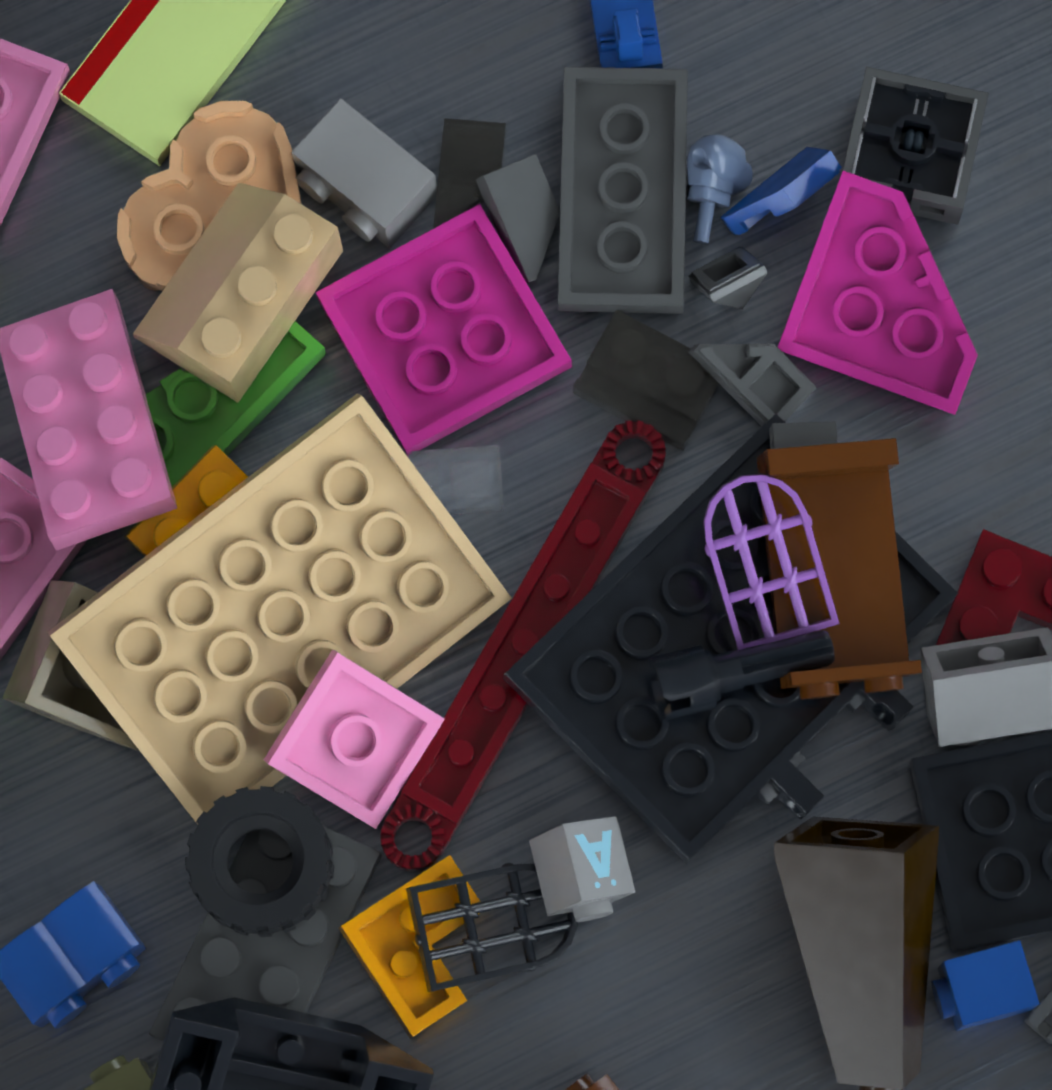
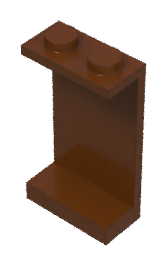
M896 438L767 449L757 457L758 474L782 480L798 494L807 514L811 516L812 531L840 623L820 629L827 631L833 642L835 661L832 664L814 670L790 672L780 678L781 689L799 687L801 699L840 695L839 683L864 681L865 693L904 689L903 677L922 673L921 660L909 661L889 479V470L899 464ZM768 483L776 514L781 513L782 519L799 515V511L791 496L779 486ZM761 500L763 523L766 525L768 520ZM803 524L782 530L792 568L797 567V572L814 568L815 565ZM765 535L769 580L771 581L784 577L774 541L773 539L769 541L768 535ZM818 577L797 583L808 623L811 624L830 618ZM784 588L771 591L775 634L799 627L789 592L784 593Z

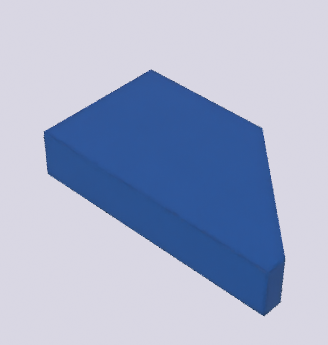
M806 147L720 218L733 235H741L747 232L749 228L770 211L774 216L778 217L797 208L839 174L842 166L831 150Z

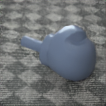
M719 134L704 135L691 146L687 157V180L689 187L687 200L700 204L693 239L696 243H709L715 207L729 208L731 195L743 191L752 181L753 171L751 165L746 162L745 150L735 140Z

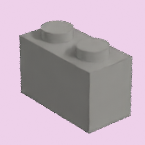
M342 98L337 101L291 152L298 174L296 177L298 185L310 197L321 204L328 198L345 212L342 219L354 233L368 242L375 236L389 249L438 195L435 174Z
M1048 627L921 648L926 714L939 747L948 745L972 746L985 739L1016 734L1026 736L1052 729V635Z

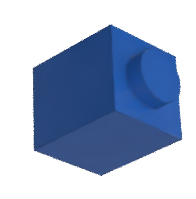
M1020 940L943 961L937 968L940 979L931 981L939 1014L942 1019L952 1017L956 1031L1029 1012L1040 1005Z

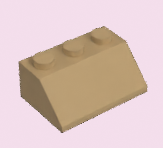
M238 183L133 332L134 338L239 403L343 252L338 227L286 194Z

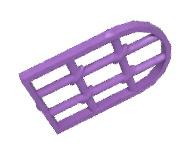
M764 474L741 475L722 485L709 501L703 520L706 542L705 552L710 557L737 650L807 634L840 624L812 531V518L807 514L798 494L782 480ZM756 482L768 524L747 530V524L742 526L732 489L743 483ZM768 483L779 486L791 496L799 511V515L782 519L781 513L776 514ZM724 498L734 534L713 540L711 521L716 505ZM803 524L815 567L797 572V567L792 568L782 530ZM768 535L769 541L772 539L774 541L784 577L763 583V578L757 577L747 541ZM734 545L735 551L739 549L749 587L728 593L716 550ZM818 577L830 618L809 624L797 583ZM784 588V593L789 592L799 627L774 634L763 594ZM749 598V603L755 604L764 638L743 644L731 603Z

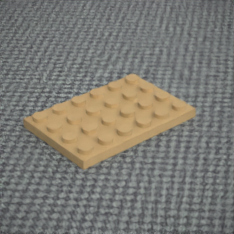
M356 394L47 633L196 822L203 811L207 813L215 805L213 802L223 795L225 798L236 793L235 790L248 787L249 790L260 789V786L273 787L287 776L268 765L263 759L332 649L398 689L510 601L512 597L364 397Z

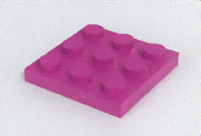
M480 204L315 292L318 302L407 457L572 368L570 356Z

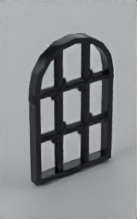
M505 863L501 868L406 888L415 930V942L418 945L428 992L520 971L532 972L537 967L558 959L572 944L578 927V922H575L573 912L567 913L568 920L529 928L525 907H529V902L543 899L541 889L522 893L517 871L536 872L535 864L514 865L513 863ZM507 873L511 892H506L507 896L474 904L470 903L466 882ZM456 884L460 903L454 904L456 908L422 915L418 892ZM514 905L519 926L513 928L514 932L478 940L474 918H479L478 913ZM463 917L467 938L462 939L463 943L429 950L424 925ZM565 931L562 941L551 954L536 960L533 942L538 941L537 937ZM522 941L526 963L485 972L482 954L487 953V948ZM471 953L475 975L436 983L432 961Z

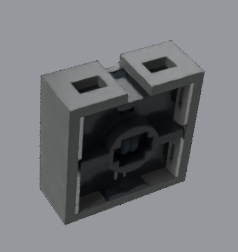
M866 66L842 171L904 192L915 216L958 225L965 204L989 93Z

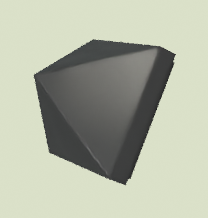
M739 246L694 270L688 276L691 283L713 303L743 309L767 275V270L764 264L744 247Z

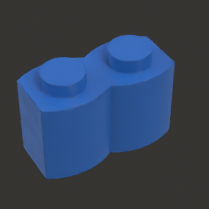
M93 881L62 902L40 922L21 933L0 949V979L33 1025L42 1028L51 1022L55 1029L73 1020L85 1010L87 1003L83 997L93 988L103 982L108 988H112L131 976L140 967L136 957L146 947L102 886Z

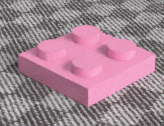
M332 649L263 760L268 765L376 829L445 719Z

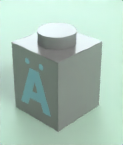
M617 816L561 824L529 840L547 916L573 912L575 922L598 919L614 913L612 902L635 893Z

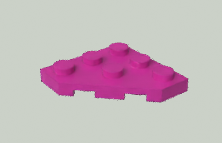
M842 171L778 348L787 354L956 415L978 353L904 192Z

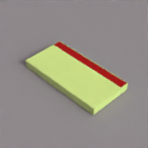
M130 0L60 90L59 96L64 103L160 167L170 154V145L173 139L176 141L181 129L194 119L193 113L209 103L286 0Z

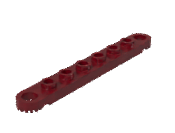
M629 420L614 426V429L606 435L602 446L592 463L588 466L445 714V720L404 785L380 832L383 851L388 860L397 868L408 872L426 870L435 865L446 850L528 706L523 698L503 679L504 674L598 584L664 468L666 458L665 442L660 432L654 429L651 424L648 425L640 420ZM640 439L650 446L653 454L648 465L643 466L642 469L636 468V470H632L631 468L626 469L623 464H619V460L616 458V450L625 440ZM408 821L423 822L432 831L431 845L427 848L426 852L424 851L420 855H405L395 845L397 830Z

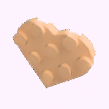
M218 101L193 113L194 119L181 129L177 140L173 139L170 145L169 169L142 180V187L129 197L124 210L120 209L117 219L116 238L127 266L142 281L141 284L145 288L153 291L164 290L238 183L283 193L302 204L299 185L296 179V167L291 153L292 147L284 127L279 122L276 123L269 114L254 109L251 103L247 101Z

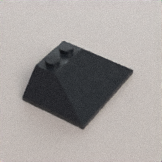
M233 997L172 1012L149 1090H429L434 1073L433 1069L361 1025Z

